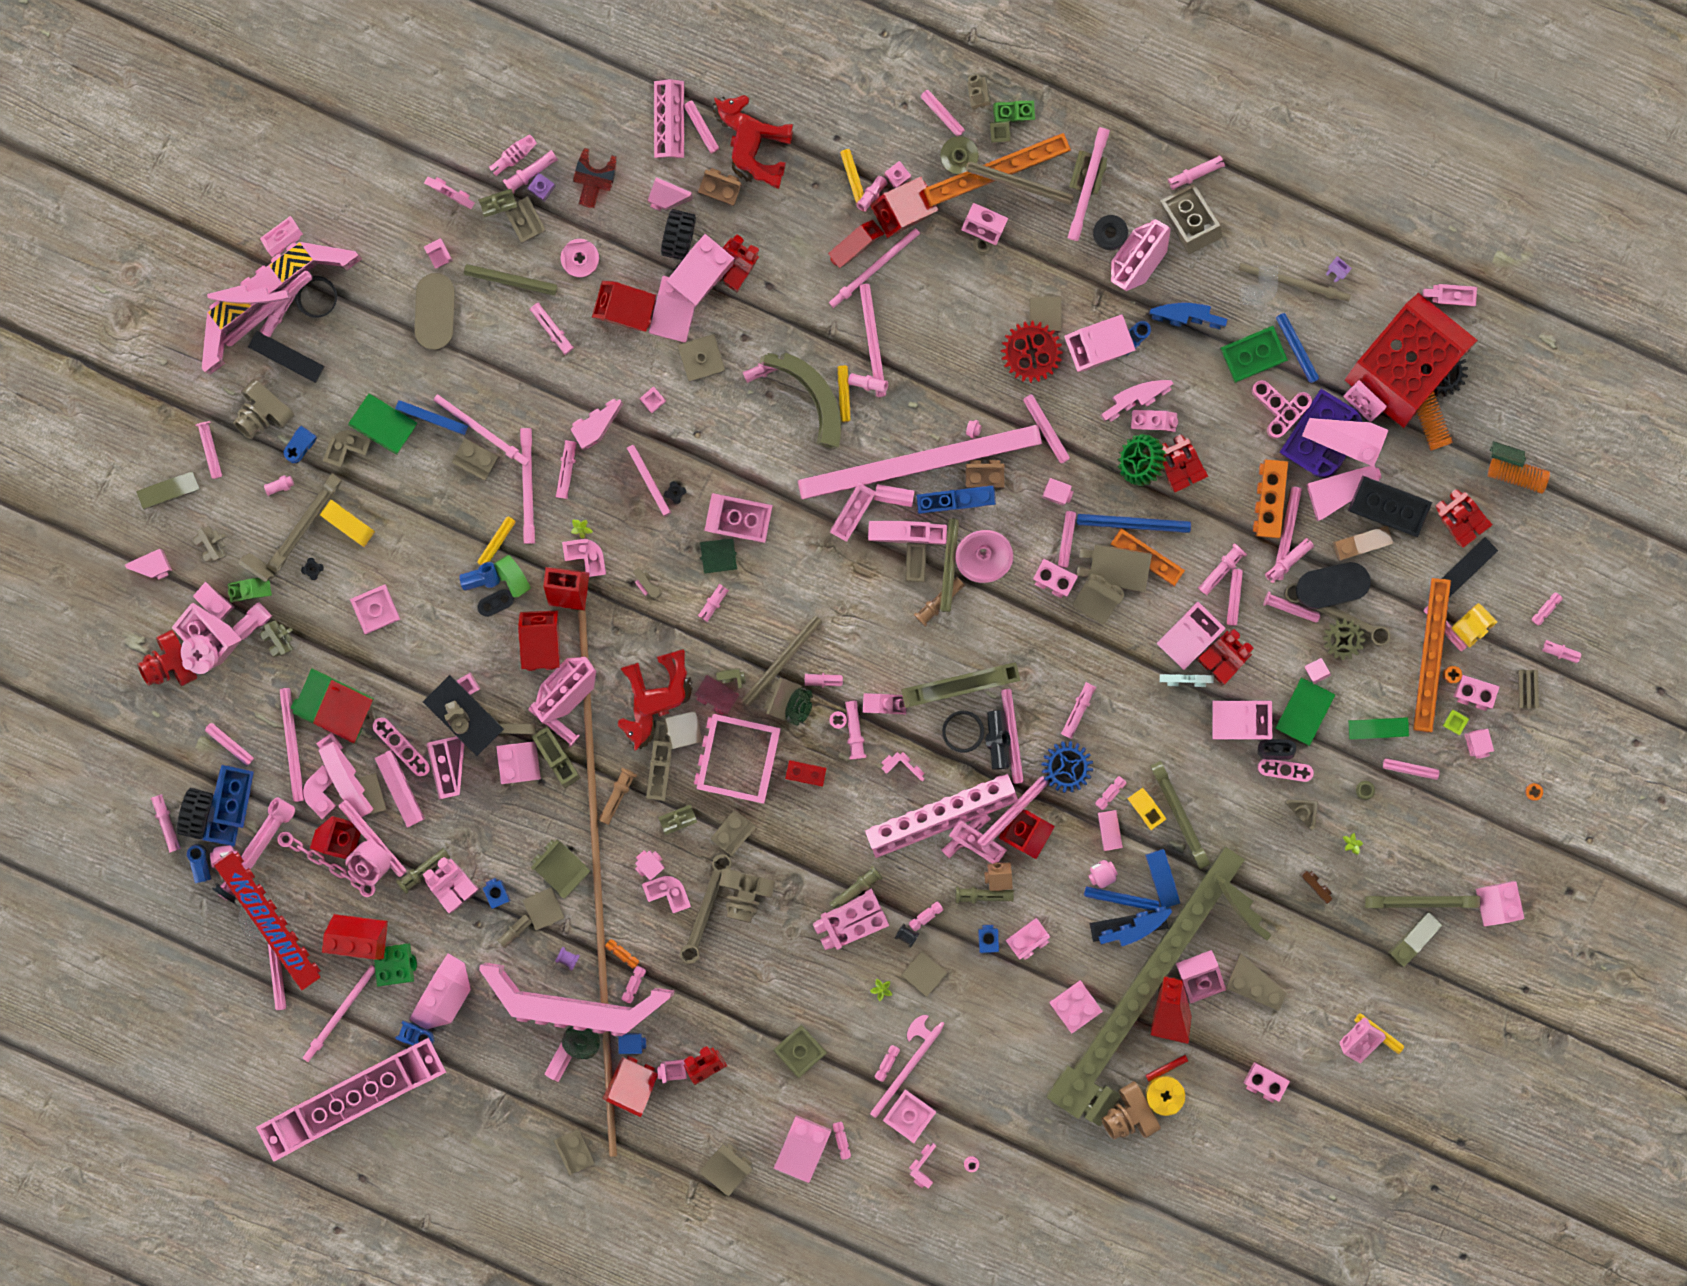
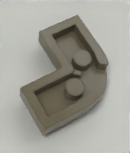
M341 431L331 438L323 461L342 468L348 450L366 456L372 440L355 431Z

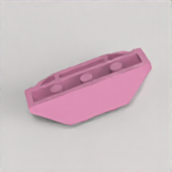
M1154 219L1151 223L1134 229L1111 261V282L1125 291L1145 284L1167 253L1171 228Z
M587 657L567 658L560 665V668H557L541 684L533 710L542 723L568 715L594 689L596 670Z
M449 953L447 954L409 1019L410 1021L424 1029L452 1023L471 991L464 962Z

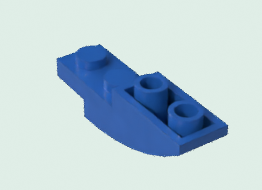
M1196 303L1162 305L1151 309L1148 314L1152 316L1153 320L1163 322V319L1169 320L1171 325L1181 327L1182 324L1186 325L1188 318H1190L1192 323L1202 325V322L1208 323L1210 328L1220 330L1221 327L1225 328L1228 320L1209 314L1211 306Z
M993 485L916 495L919 514L996 505Z
M1166 906L1155 908V912L1150 914L1147 911L1137 913V917L1133 918L1135 926H1131L1130 923L1120 926V930L1115 932L1112 929L1102 931V935L1098 936L1100 944L1119 940L1121 946L1136 942L1157 929L1170 916L1172 910L1171 908L1166 909Z

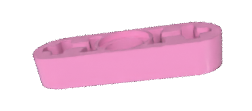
M1262 759L1258 763V771L1264 776L1307 782L1312 779L1314 774L1312 767L1306 764ZM1266 762H1269L1270 766H1275V762L1279 763L1276 769L1277 775L1273 774L1275 770H1268L1265 773L1261 766L1265 765ZM1285 764L1291 768V772L1287 776L1282 775L1280 772L1281 766ZM1294 765L1298 766L1296 770L1302 771L1304 767L1307 768L1306 770L1310 772L1309 776L1307 775L1305 779L1302 778L1301 774H1296V778L1292 777L1295 772Z

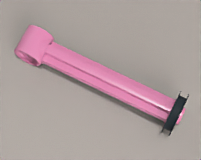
M278 797L272 800L268 807L269 816L241 856L244 860L241 864L245 870L248 868L251 870L280 825L291 820L295 812L294 806ZM225 881L222 886L215 883L216 888L212 889L223 899L236 904L235 899L237 898Z

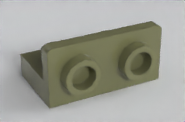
M740 668L717 671L716 673L717 680H722V683L734 682V678H737L738 689L743 688L742 684H746L744 671L740 672Z

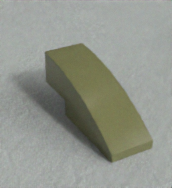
M189 472L136 491L142 508L146 510L198 491L200 488L194 473Z
M548 726L532 736L564 788L581 779Z

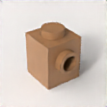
M1010 862L987 864L988 872H984L985 884L989 883L990 891L1013 889Z

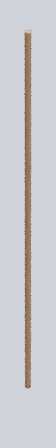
M585 607V611L578 610L581 657L588 658ZM589 693L583 699L600 1001L601 1003L608 1004L591 694ZM610 1031L602 1033L606 1089L613 1077ZM606 1101L609 1156L613 1157L617 1156L614 1105Z

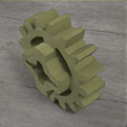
M1346 618L1343 619V622L1336 619L1335 625L1329 623L1330 630L1325 629V633L1328 636H1323V640L1328 642L1324 644V647L1330 648L1328 654L1334 652L1335 659L1339 655L1342 660L1345 659V656L1352 659L1353 653L1359 655L1357 649H1363V645L1360 642H1365V638L1360 636L1364 634V631H1358L1360 625L1354 626V620L1347 623ZM1341 627H1347L1348 629H1347V630H1341L1340 628H1341ZM1332 634H1334V636L1336 637V640L1333 642V644L1331 643ZM1356 634L1357 641L1354 645V643L1352 642V638ZM1340 636H1342V637H1346V636H1347V642H1345V641L1340 642V641H1341ZM1345 648L1347 651H1340L1339 649Z

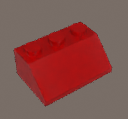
M333 914L324 932L322 953L374 960L384 959L388 921Z

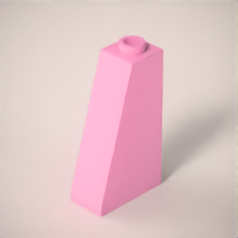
M1370 465L1306 484L1316 520L1324 519L1352 501L1362 475L1379 481L1381 479L1379 468H1375V465L1374 467Z

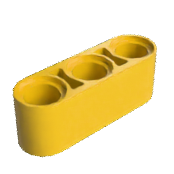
M331 499L319 514L363 547L366 546L375 533L373 529Z

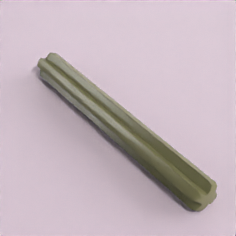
M466 264L464 268V275L549 295H556L558 288L553 283Z
M958 519L948 520L940 606L942 612L951 611L959 528Z

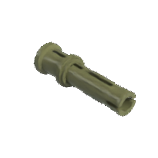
M442 848L415 870L410 869L406 876L400 880L397 879V884L407 894L410 888L417 883H421L424 877L423 874L427 870H434L438 867V861L443 857L448 859L450 855Z
M872 865L871 869L863 876H858L857 882L833 901L829 902L832 908L837 909L850 902L862 891L869 890L871 885L878 880H882L883 877Z
M956 886L955 903L971 902L975 904L977 901L1013 902L1014 890L990 891L977 890L975 887L970 889Z

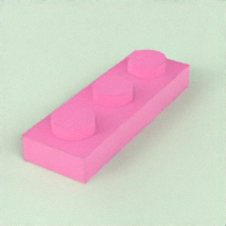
M858 483L832 526L830 533L847 542L876 494L875 491Z
M961 820L958 821L949 834L951 838L992 864L999 862L1007 851L994 841L985 848L980 846L978 840L983 834Z

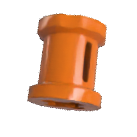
M1456 666L1447 667L1443 671V679L1447 683H1457L1462 678V671ZM1452 669L1454 673H1457V677H1453V680L1448 676Z

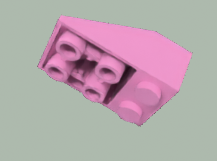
M1123 314L1064 336L1077 372L1090 370L1136 350Z
M613 399L605 404L606 408L601 411L598 408L589 413L590 417L586 420L581 418L572 424L573 427L570 430L584 451L602 440L623 405L620 399L618 401Z
M1196 602L1156 644L1185 670L1226 628L1199 602Z
M1212 701V739H1272V701Z

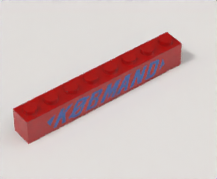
M231 850L214 862V867L301 991L321 978L318 974L321 970L315 962L310 963L307 958L310 956L304 946L300 948L296 943L299 940L293 930L291 932L287 930L285 926L288 923L282 915L278 917L275 912L277 907L272 900H266L264 897L266 892L260 884L256 885L252 880L255 876L249 868L245 870L241 864L244 860L238 852L234 854Z

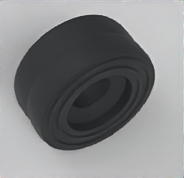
M1106 215L1095 224L1093 237L1096 244L1102 249L1116 250L1125 243L1128 237V227L1122 218L1116 215ZM1109 227L1116 230V236L1113 238H1108L1105 235V230Z

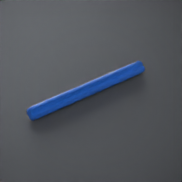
M1078 514L1077 525L1182 533H1189L1191 531V522L1089 514Z

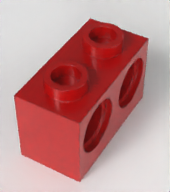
M789 760L785 779L823 787L827 768Z

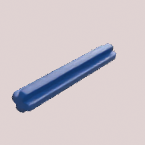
M1285 313L1278 315L1276 320L1310 383L1317 381L1319 376Z
M1086 887L1084 891V896L1088 898L1153 911L1160 904L1156 900L1092 887Z

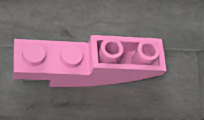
M1159 380L1128 388L1112 398L1116 405L1101 414V417L1104 421L1109 419L1112 422L1120 416L1118 412L1124 408L1128 411L1136 405L1134 401L1136 400L1140 406L1145 404L1147 407L1156 401L1155 396L1160 393L1163 396L1171 391L1170 386L1174 383L1172 380Z
M869 521L868 541L946 544L947 525L911 521Z

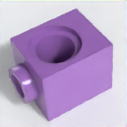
M538 173L529 185L528 190L545 202L556 186L542 174Z

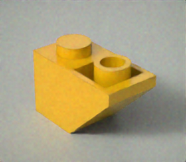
M1141 788L1127 798L1149 830L1154 829L1166 820V817L1144 788Z

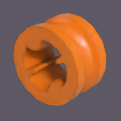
M1531 783L1526 787L1525 794L1530 800L1536 801L1543 796V788L1539 784ZM1533 786L1539 789L1540 793H1537V797L1529 794V790L1532 791L1531 787Z

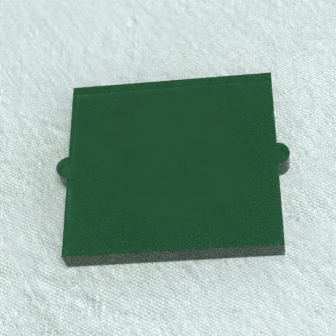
M1495 441L1492 442L1490 448L1491 458L1524 467L1526 461L1525 451Z
M733 538L700 542L702 555L700 559L703 562L704 574L737 570V552H735Z

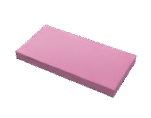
M634 445L627 447L663 516L667 517L671 512Z

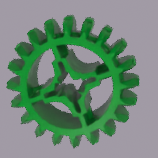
M1140 434L1139 436H1133V439H1127V445H1122L1124 449L1119 452L1121 458L1117 459L1121 463L1118 466L1121 470L1120 474L1133 485H1151V481H1157V475H1162L1161 469H1165L1163 462L1167 460L1163 458L1166 454L1163 450L1164 446L1160 444L1158 439L1150 435Z

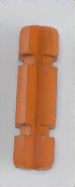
M613 939L606 943L605 947L609 951L612 950L613 954L624 963L627 962V965L632 969L638 965L639 960L632 957L623 947L618 946Z

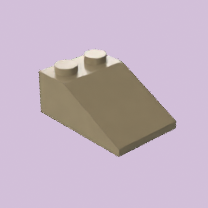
M1195 184L1160 200L1179 240L1188 254L1223 238L1221 225Z

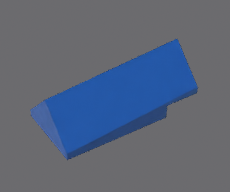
M221 765L202 840L235 846L238 827L243 828L254 771Z

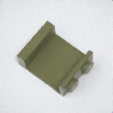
M559 839L555 842L551 840L544 847L546 852L542 856L538 854L531 861L533 863L531 869L543 877L565 899L592 870Z

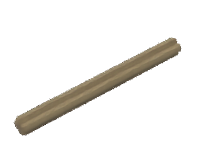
M969 161L966 166L967 172L1071 205L1074 196L974 162Z
M815 615L744 696L742 702L749 707L820 626L822 620Z

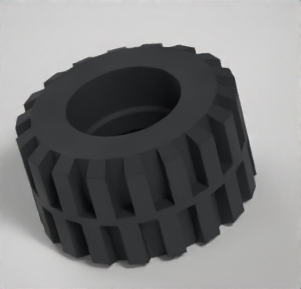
M675 209L669 212L661 245L662 256L683 261L689 253L696 223L695 214Z
M194 788L187 790L177 820L178 834L199 840L203 838L214 796L213 793Z

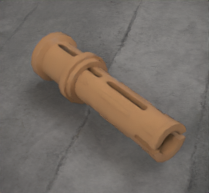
M958 577L954 579L952 598L965 587ZM942 591L931 602L927 601L925 603L926 606L918 613L913 614L924 627L927 626V622L932 617L939 614Z
M624 767L621 769L622 773L617 782H614L613 787L615 788L598 819L607 825L610 824L624 794L629 792V786L633 778L637 777V774Z

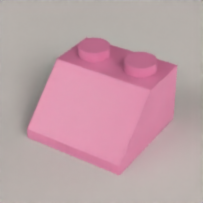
M535 742L496 746L501 784L541 779Z
M1516 881L1476 889L1477 896H1480V912L1483 926L1504 924L1524 919Z
M1212 950L1176 963L1190 1004L1226 990L1220 968Z

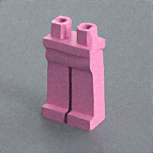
M871 888L865 891V894L847 904L831 910L827 914L826 912L821 914V919L813 923L817 934L828 931L829 935L821 939L825 950L836 947L838 950L842 948V945L888 927L889 923Z

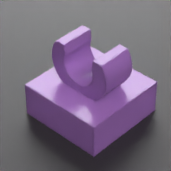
M1337 256L1329 265L1326 275L1328 276L1331 272H1334L1337 275L1334 282H1338L1340 278L1343 280L1352 268Z

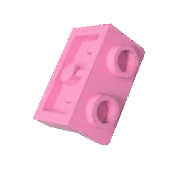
M1360 380L1343 396L1370 423L1387 407Z
M1035 918L1005 941L1019 960L1022 958L1026 960L1034 954L1032 950L1039 946L1041 949L1049 943L1050 935L1038 919Z
M1364 1017L1342 1038L1340 1046L1346 1056L1361 1064L1386 1037L1383 1032L1371 1026L1368 1019Z

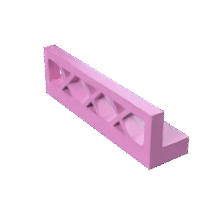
M672 79L654 81V158H684V81ZM661 85H665V93L663 96L661 94ZM663 104H664V105H665V112H664V114L662 115V113H661V107H662ZM663 123H664V124H665V131H664V133L662 134V132H661V126H662ZM663 142L665 144V153H661Z
M389 750L376 757V763L407 828L425 820L394 752Z

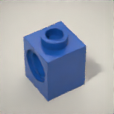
M494 878L485 882L486 887H483L491 909L511 901L502 880L497 881ZM493 887H498L501 890L499 898H494L491 895Z
M982 925V929H978L979 952H999L998 928H994V925ZM986 933H991L994 936V940L990 944H986L983 941V936Z
M626 1033L623 1036H618L619 1054H642L643 1049H646V1037L642 1038V1033Z

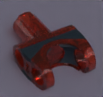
M584 148L576 166L573 182L583 185L578 205L595 209L599 190L610 192L612 189L617 156L611 155L610 161L604 168L595 169L589 164L590 149Z

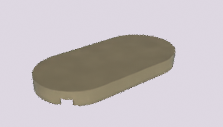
M431 273L424 276L416 288L415 336L422 346L430 350H439L445 347L451 341L454 331L455 288L451 280L440 273Z

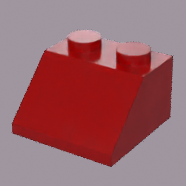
M1023 809L1002 830L998 838L1037 859L1055 826Z

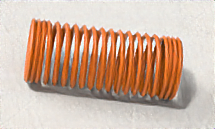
M1434 391L1419 410L1416 411V413H1419L1417 416H1420L1418 419H1422L1419 422L1422 423V429H1425L1423 430V432H1426L1424 435H1428L1425 438L1428 439L1430 451L1453 443L1452 437H1448L1450 434H1446L1449 432L1447 430L1448 427H1445L1447 424L1441 425L1446 421H1442L1444 418H1440L1443 414L1438 415L1442 413V411H1439L1441 408H1437L1440 405L1433 406L1438 404V402H1434L1437 398L1432 399L1436 397Z
M1495 454L1488 470V477L1497 478V480L1501 477V481L1504 479V482L1507 481L1510 484L1514 482V485H1516L1517 483V487L1520 485V487L1526 488L1527 486V490L1530 488V491L1533 489V491L1543 494L1549 481L1550 471L1541 470V468L1537 467L1534 468V466L1531 467V465L1524 463L1521 464V462L1511 460V458L1508 460V457L1505 458Z

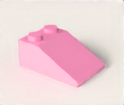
M704 234L672 273L667 283L693 305L697 306L733 266L734 257Z
M663 276L649 333L686 343L696 306L667 283L669 277Z
M712 493L704 531L765 543L773 505Z
M194 603L190 604L172 627L183 641L195 635H203L211 640L209 642L218 651V662L214 667L222 664L242 640L228 624ZM199 651L196 652L199 658L203 657Z
M796 1115L774 1169L809 1183L828 1141L831 1129Z

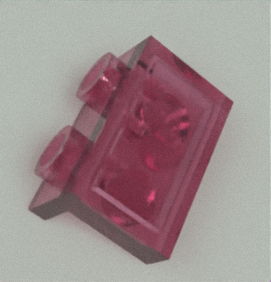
M706 675L695 693L698 696L697 701L705 706L707 703L713 705V710L720 715L728 714L739 697L738 693Z

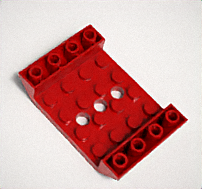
M1417 293L1404 305L1356 362L1344 381L1353 386L1360 380L1387 406L1382 412L1404 429L1416 415V411L1478 340L1420 293ZM1393 341H1400L1402 344L1401 349L1393 350L1391 348ZM1408 353H1415L1417 356L1416 361L1408 362L1406 360ZM1423 365H1430L1432 368L1431 373L1423 374L1421 372Z

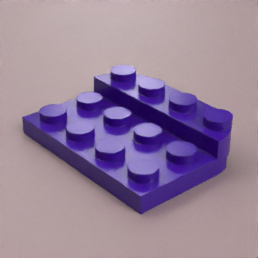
M1321 388L1279 453L1312 473L1313 476L1329 478L1339 470L1347 455L1303 437L1302 434L1309 418L1362 422V419L1354 408Z

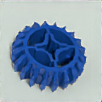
M1064 741L1061 742L1062 748L1054 744L1056 751L1053 752L1049 748L1048 752L1052 755L1050 757L1044 755V758L1048 759V763L1042 762V766H1047V769L1042 770V773L1049 774L1044 779L1047 781L1051 778L1052 781L1049 783V786L1052 787L1056 783L1055 790L1057 791L1060 789V786H1063V793H1066L1067 787H1070L1071 793L1074 792L1073 786L1075 785L1078 790H1081L1079 783L1082 782L1083 785H1087V782L1083 779L1085 777L1091 779V776L1087 775V771L1093 772V768H1088V765L1093 764V761L1086 760V758L1091 756L1090 753L1084 756L1083 753L1086 748L1083 747L1079 751V743H1076L1075 747L1072 748V741H1069L1068 747H1065ZM1063 751L1075 752L1080 757L1070 761L1064 756ZM1058 755L1061 765L1052 772L1053 759ZM1063 759L1065 762L1068 761V764L1076 762L1070 768L1072 775L1070 772L1067 773V770L1065 772L1062 770L1065 766ZM1083 762V772L1077 779L1074 769ZM1066 773L1072 782L1063 783L1055 777Z

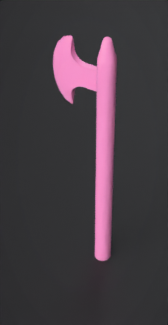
M927 1015L919 1016L911 1023L907 1032L908 1041L910 1042L916 1035L921 1036L925 1041L870 1114L876 1118L941 1033L944 1022L937 1025L932 1032L925 1027V1021L929 1017Z

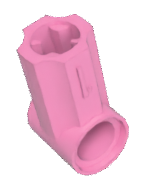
M258 602L232 628L240 638L245 640L253 631L270 620L272 615Z

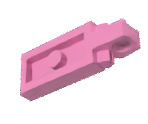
M1438 284L1433 285V289H1424L1422 296L1432 298V303L1475 307L1477 287Z

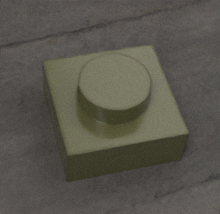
M1009 121L990 122L991 143L1011 141Z

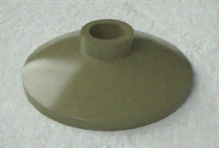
M956 136L944 143L940 158L947 171L959 175L966 172V166L969 161L978 162L979 153L972 140L963 136ZM957 153H961L963 155V158L961 160H958L956 158Z

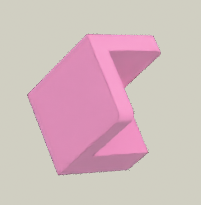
M441 238L424 246L436 269L453 261Z

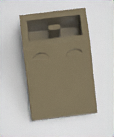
M781 677L779 681L775 680L771 691H774L772 699H767L764 709H767L766 714L789 722L802 686Z

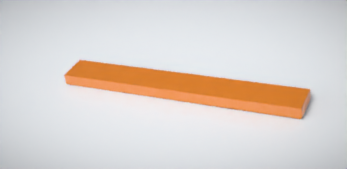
M1062 133L986 163L983 166L1012 175L1070 152L1071 149L1065 134ZM966 171L926 187L923 190L930 207L995 182V180Z
M1431 578L1413 726L1415 731L1433 732L1451 580Z

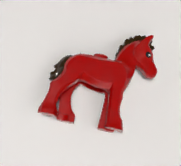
M745 95L726 99L724 96L721 99L714 97L713 113H715L716 120L721 122L722 126L737 131L736 136H732L730 147H733L732 170L741 179L744 178L746 182L752 183L754 177L756 181L764 182L773 188L780 189L786 162H779L775 165H763L754 157L759 149L762 138L791 144L794 124H785L783 126L763 124L755 118L741 113L743 108L749 105V98Z
M684 649L657 657L658 662L664 665L669 673L670 681L668 687L646 690L639 663L620 668L631 682L634 693L633 712L635 721H629L625 718L619 719L618 727L626 733L630 739L629 744L633 745L634 751L648 746V742H651V739H653V732H655L653 714L658 713V716L669 714L670 709L688 702L691 697L693 681L691 677L686 678L687 670L685 668Z

